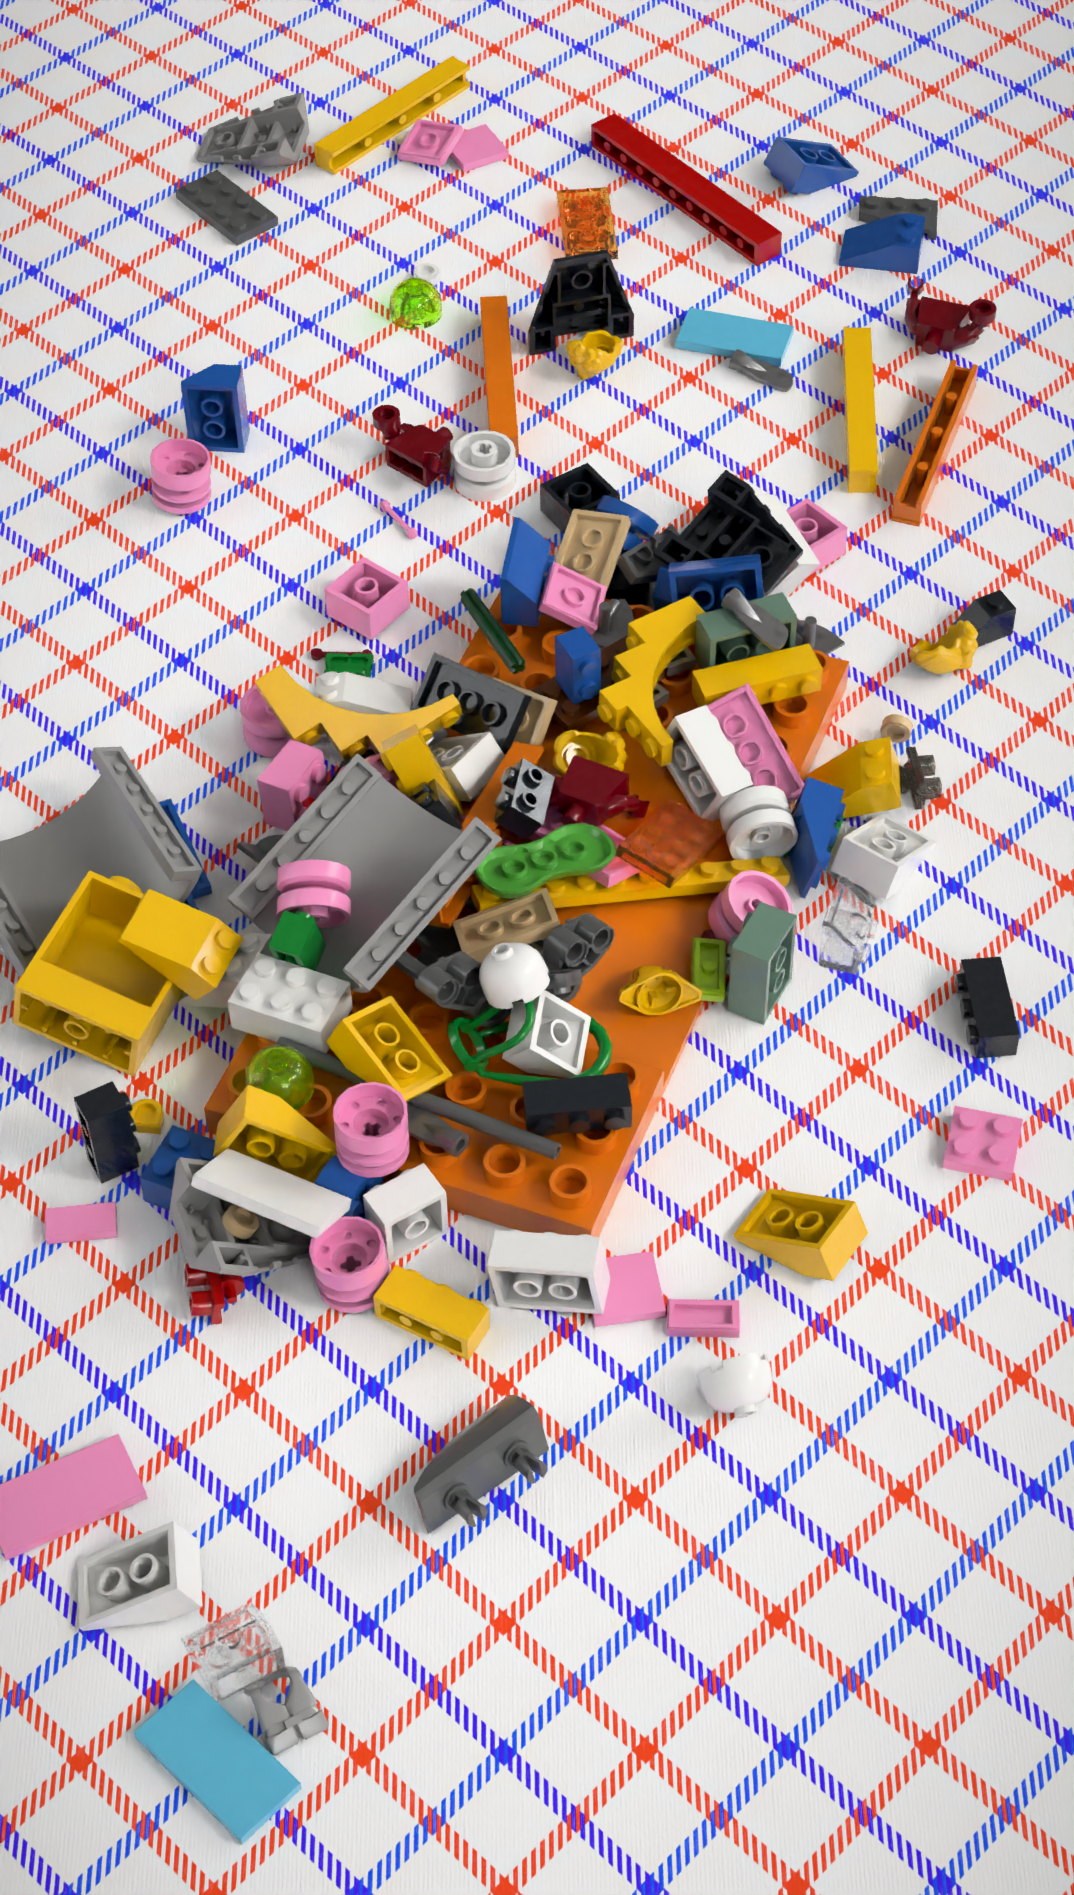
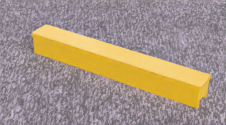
M451 56L314 144L316 166L335 175L414 124L417 119H422L471 87L470 82L466 80V72L470 70V65L458 60L455 56Z
M843 326L842 367L848 493H876L878 453L871 328Z

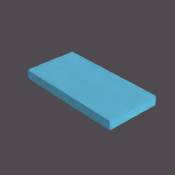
M689 307L676 338L675 348L731 358L732 354L739 349L750 358L781 367L794 333V326Z
M194 1679L134 1732L135 1739L241 1844L245 1843L302 1789L301 1783Z

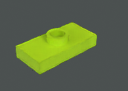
M693 937L691 942V983L703 991L702 1001L723 1003L725 999L726 940Z

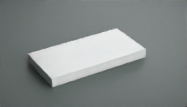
M229 1148L193 1174L191 1186L313 1238H318L348 1212L352 1200Z

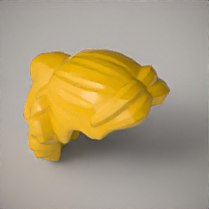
M605 330L587 332L581 341L577 339L567 341L566 350L569 355V362L577 369L579 378L586 380L611 367L618 356L621 355L624 342L618 336H611Z
M959 620L956 625L948 626L946 634L942 635L935 644L920 639L918 644L909 652V656L914 661L915 666L923 667L925 670L936 674L969 669L972 667L973 656L978 647L976 641L978 636L977 629L969 621Z
M569 730L562 733L555 740V755L552 762L554 767L563 776H565L574 755L623 771L628 755L624 750L626 744L619 732H606L604 736H601L597 733Z

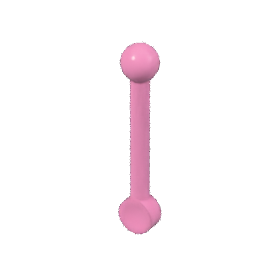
M387 500L380 502L382 511L388 512L407 532L408 538L415 539L418 535L417 530L410 528L390 507Z

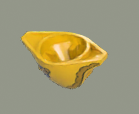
M648 965L637 967L633 970L631 981L620 989L618 1000L641 1013L663 1015L701 1001L703 991L668 968Z

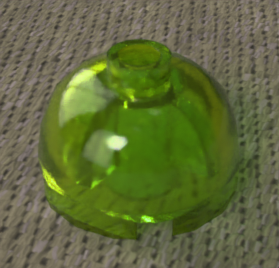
M420 278L406 279L397 284L390 294L389 312L393 323L409 330H416L415 325L424 324V328H428L436 324L442 317V299L434 284Z
M284 1044L270 1045L260 1049L250 1059L245 1069V1088L247 1085L279 1096L295 1110H298L310 1100L314 1092L313 1070L306 1056L294 1047Z

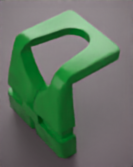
M327 653L324 673L330 671L337 673L349 672L371 678L374 655L353 653L349 656L346 653Z

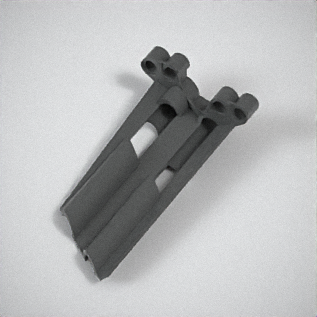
M284 835L267 836L256 845L239 842L236 847L259 864ZM469 897L464 906H468L478 913L471 897ZM584 913L574 919L569 918L565 920V924L555 928L547 939L544 938V940H538L527 945L540 953L549 972L581 969L583 977L594 968L609 949L614 940L615 933L611 926L593 914ZM427 925L414 939L415 942L422 946L418 958H414L404 951L394 963V965L415 980V986L419 991L441 1007L460 1010L470 1019H474L492 1006L488 1003L480 984L479 972L481 963L461 950L453 925L450 929ZM581 983L570 986L571 992L555 996L567 1003L576 996ZM512 1008L500 1010L480 1026L492 1027L504 1022L510 1016Z

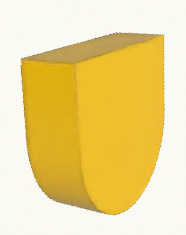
M141 1099L132 1105L133 1110L129 1113L135 1122L136 1132L161 1135L164 1123L162 1105L154 1099Z

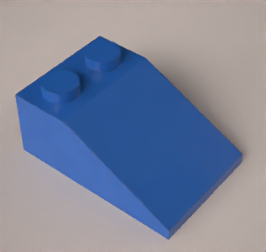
M776 137L763 163L771 171L770 174L785 185L784 189L794 195L817 192L857 177L859 173L832 144Z
M899 213L846 229L839 266L917 274L923 244L925 216Z

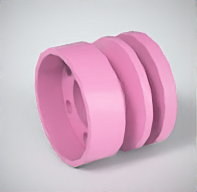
M185 438L169 439L159 443L150 455L153 502L160 509L174 514H190L203 509L211 498V458L208 449L195 440Z
M378 1082L360 1083L344 1091L338 1097L333 1107L336 1153L340 1163L351 1173L366 1178L383 1177L395 1172L405 1163L410 1152L408 1112L405 1099L400 1092L390 1085Z
M344 1216L339 1218L318 1238L311 1239L309 1254L321 1299L330 1308L343 1313H359L373 1308V1296L391 1272L380 1229L371 1221L361 1217Z

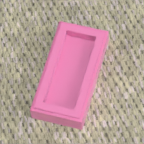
M115 1202L45 1209V1239L47 1244L117 1238V1207Z
M667 1299V1336L739 1338V1300Z

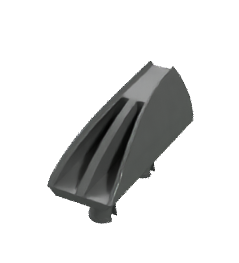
M516 1395L506 1396L457 1434L431 1460L414 1486V1494L427 1533H431L457 1514L469 1526L476 1527L473 1515L484 1521L488 1514L486 1506L481 1504L478 1499L517 1472L521 1473L532 1484L536 1483L533 1472L544 1478L547 1472V1465L539 1460L538 1457L546 1453L549 1447L540 1416L532 1404Z

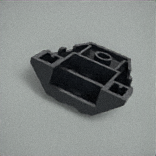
M607 249L553 259L528 330L530 356L556 351V336L599 328L607 331L611 336H618L619 338L634 336V313Z
M725 470L707 490V505L679 536L671 531L653 551V556L669 565V563L760 554L764 595H768L801 557L803 549L785 527L775 520L767 505L761 503L755 495L753 488L745 481Z

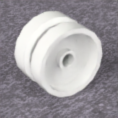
M486 430L471 432L461 437L455 443L453 449L454 483L457 491L468 499L482 502L499 500L507 496L514 489L516 483V455L513 442L506 435Z
M766 785L749 787L736 792L722 804L719 818L726 834L729 851L734 859L746 860L766 856L781 857L796 844L798 831L790 814L791 809L784 791L777 787Z

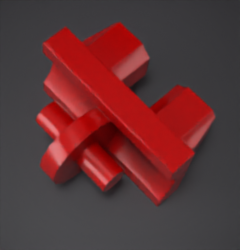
M188 1263L185 1264L184 1278L186 1286L205 1287V1291L190 1292L189 1307L191 1316L209 1315L211 1325L222 1324L221 1310L225 1307L224 1298H226L229 1304L237 1302V1295L241 1294L245 1289L244 1278L239 1275L222 1274L220 1277L219 1273L189 1268Z

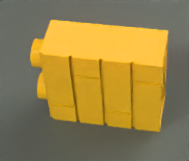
M89 870L15 985L13 1023L42 1036L43 1034L47 1039L134 1077L184 991L117 941L144 895L133 881L122 876H112L108 879Z

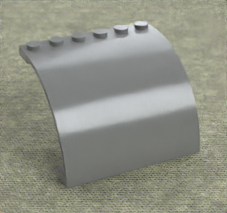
M122 746L93 748L90 758L101 775L74 805L48 823L32 831L0 841V944L19 977L22 976L89 870L108 879L112 876L125 877L133 881L143 894L148 889H151L181 903H184L202 873L203 869Z
M357 753L235 889L227 901L265 934L273 935L279 923L277 918L278 896L282 895L277 889V871L279 867L286 863L310 859L327 860L347 866L351 871V888L345 895L351 900V917L349 921L342 925L319 928L326 947L315 971L350 982L351 990L367 993L502 838L477 817L472 820L464 831L445 823L406 797Z

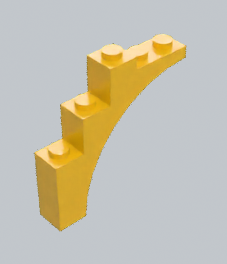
M691 596L628 623L626 644L629 650L614 656L612 679L615 684L599 691L597 711L601 720L607 722L616 732L626 727L629 735L633 738L635 737L640 742L647 756L653 757L660 767L672 763L673 740L660 722L654 707L653 691L661 673L670 661L687 646L695 642L696 615L706 612Z
M281 664L255 680L259 693L292 740L311 746L325 733L344 762L350 758L352 759L357 753L362 756L370 745L377 754L384 753L382 741L414 724L417 725L427 742L432 738L434 732L442 727L448 728L459 720V716L462 715L460 703L454 694L426 707L409 712L385 715L358 713L335 707L313 696L295 682Z

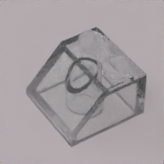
M843 876L838 878L822 924L819 966L857 975L861 962L867 963L871 944L867 943L869 938L875 939L879 920L874 919L875 905Z
M251 1602L181 1637L182 1643L208 1692L217 1702L286 1667L282 1646L265 1615Z

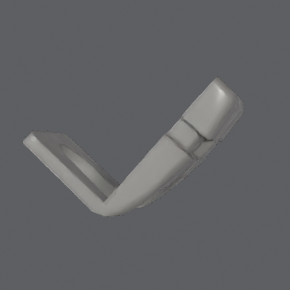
M284 1667L244 1688L245 1695L250 1696L261 1730L265 1731L267 1736L264 1739L272 1755H278L297 1745L299 1738L307 1740L328 1729L329 1723L323 1711L319 1710L316 1706L317 1700L296 1667ZM289 1677V1692L284 1704L274 1702L262 1694L261 1688L264 1685L279 1678Z

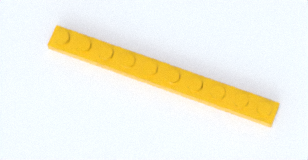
M766 856L756 859H735L724 862H704L693 865L647 868L609 888L588 875L569 876L545 883L533 892L547 888L554 908L722 892L736 875L750 870L764 872L776 879L782 886H788L790 874L779 856ZM483 884L471 885L470 897L477 912L516 899L497 897Z

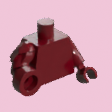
M912 277L908 279L907 291L910 294V298H907L905 323L910 333L916 335L915 344L922 346L927 354H936L938 350L952 352L955 348H962L976 343L980 338L979 335L985 331L983 328H986L996 318V305L986 299L975 300L970 306L924 296L920 300L918 295L923 291V279L921 278L920 286L917 288L911 286Z
M381 405L373 410V426L382 432L386 440H389L385 443L387 466L425 487L430 486L439 474L447 475L450 472L453 459L450 441L453 440V435L447 427L443 426L435 432L424 425L401 424L400 411L393 405Z
M574 755L564 778L561 775L551 774L555 778L548 806L551 804L559 806V812L563 814L561 817L563 825L585 822L597 827L601 826L608 818H612L625 811L638 818L646 816L650 801L639 800L638 795L633 794L631 796L629 794V774Z

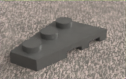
M860 196L859 221L869 223L899 213L925 216L924 233L927 234L928 239L936 240L938 200Z
M673 524L668 526L662 533L653 535L644 544L640 543L625 552L618 559L617 564L630 585L657 581L659 568L666 565V563L653 556V551L671 531L679 536Z

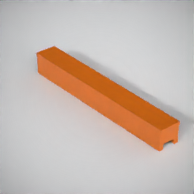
M507 296L480 297L489 431H496L506 435L513 442L516 458H519Z
M951 360L895 494L891 521L920 526L975 390L978 365L973 364L972 368L968 369L956 366L957 360Z
M514 741L463 821L461 831H464L472 820L477 817L502 838L495 847L502 845L510 831L493 822L497 809L494 807L496 798L501 793L503 785L500 782L502 774L509 766L513 767L522 758L547 772L546 766L539 765L538 763L539 758L544 752L543 746ZM474 872L428 925L451 928L453 921L456 920L470 897L471 885H477L480 881Z

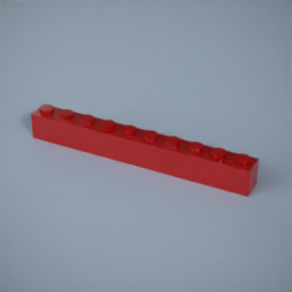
M614 113L591 124V146L754 265L758 266L781 254V231Z

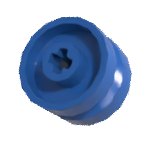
M603 495L596 508L597 512L625 515L630 518L631 525L620 557L625 552L643 543L640 539L650 540L659 526L654 519L644 512L611 496Z

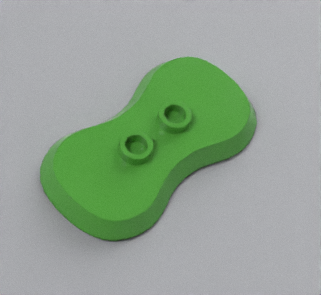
M585 823L568 824L553 830L545 837L534 842L493 848L474 870V873L480 882L495 896L506 899L519 898L532 893L540 886L552 880L569 876L590 875L603 870L615 857L616 847L612 839L596 826Z

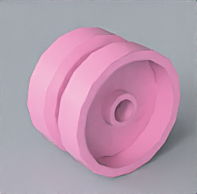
M255 684L245 692L240 703L244 740L248 748L256 754L275 758L291 738L269 708Z
M298 860L282 865L277 871V889L282 893L277 899V918L280 920L285 910L294 914L296 911L308 913L314 917L318 928L334 927L349 921L351 917V900L345 894L351 888V871L345 865L327 860Z
M754 870L740 872L711 903L708 917L714 936L718 940H726V947L728 948L734 935L739 936L741 933L742 924L747 913H753L760 901L793 914L792 901L786 889L776 879L764 872Z

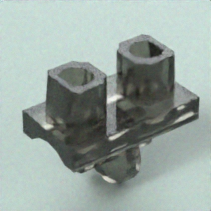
M907 747L906 755L908 761L903 767L899 765L900 793L906 794L910 792L914 809H924L925 800L941 798L942 783L940 777L924 778V776L935 775L934 756H918L916 747Z

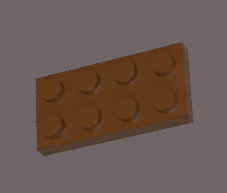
M628 636L601 650V690L615 684L612 679L614 656L629 650L626 644ZM666 669L661 673L657 683L665 679ZM556 676L530 690L558 701L551 719L565 732L577 730L599 717L597 711L599 695L573 705L557 684Z

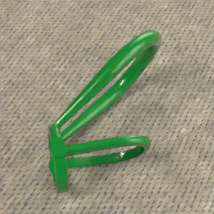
M532 1001L525 1004L526 1019L520 1031L511 1039L487 1049L483 1037L507 1032L509 1021L478 1032L476 1027L502 1010L501 1008L490 1006L472 1020L458 1017L449 1023L448 1036L457 1057L464 1064L466 1071L476 1072L482 1078L522 1086V1082L558 1079L485 1070L490 1057L515 1047L529 1034L534 1024V1006ZM591 1017L589 1033L595 1037L599 1047L598 1057L588 1070L572 1077L602 1075L611 1062L612 1043L606 1029L593 1017ZM458 1027H460L463 1033L469 1035L475 1045L477 1054L472 1057L462 1045Z

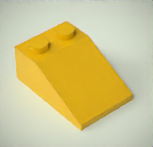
M891 737L859 742L806 775V780L810 777L844 789L841 803L846 804L843 812L844 818L901 808L899 761Z
M148 889L117 941L194 1000H198L217 988L243 938L218 918Z
M391 995L342 1019L326 1041L346 1069L368 1083L378 1082L390 1085L401 1093L406 1102L449 1080L453 1076Z
M247 1085L217 1123L213 1154L216 1157L229 1148L314 1183L327 1162L333 1156H337L336 1144L281 1097Z
M769 1188L733 1235L735 1240L803 1276L834 1281L866 1237L868 1231L855 1201Z

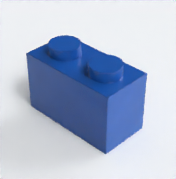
M583 626L555 636L556 682L573 705L599 695L601 690V648Z

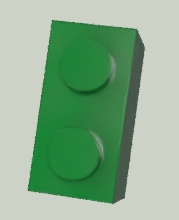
M284 910L268 947L274 958L315 971L326 943L314 917L302 911H296L294 914Z

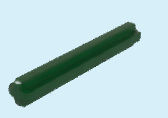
M469 588L467 591L463 590L460 594L462 604L509 671L513 674H517L519 671L523 672L525 670V660L477 592L472 588Z

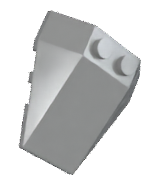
M303 92L274 100V106L263 111L259 107L252 110L253 115L239 120L237 116L209 128L196 157L197 161L265 167L291 166L295 164L300 158L309 135L306 102Z
M183 1157L177 1160L169 1212L189 1268L219 1274L251 1276L311 1261L309 1248L313 1237L259 1214H256L259 1219V1227L250 1238L240 1239L230 1234L222 1223V1216L232 1203L191 1186L193 1174L210 1161Z

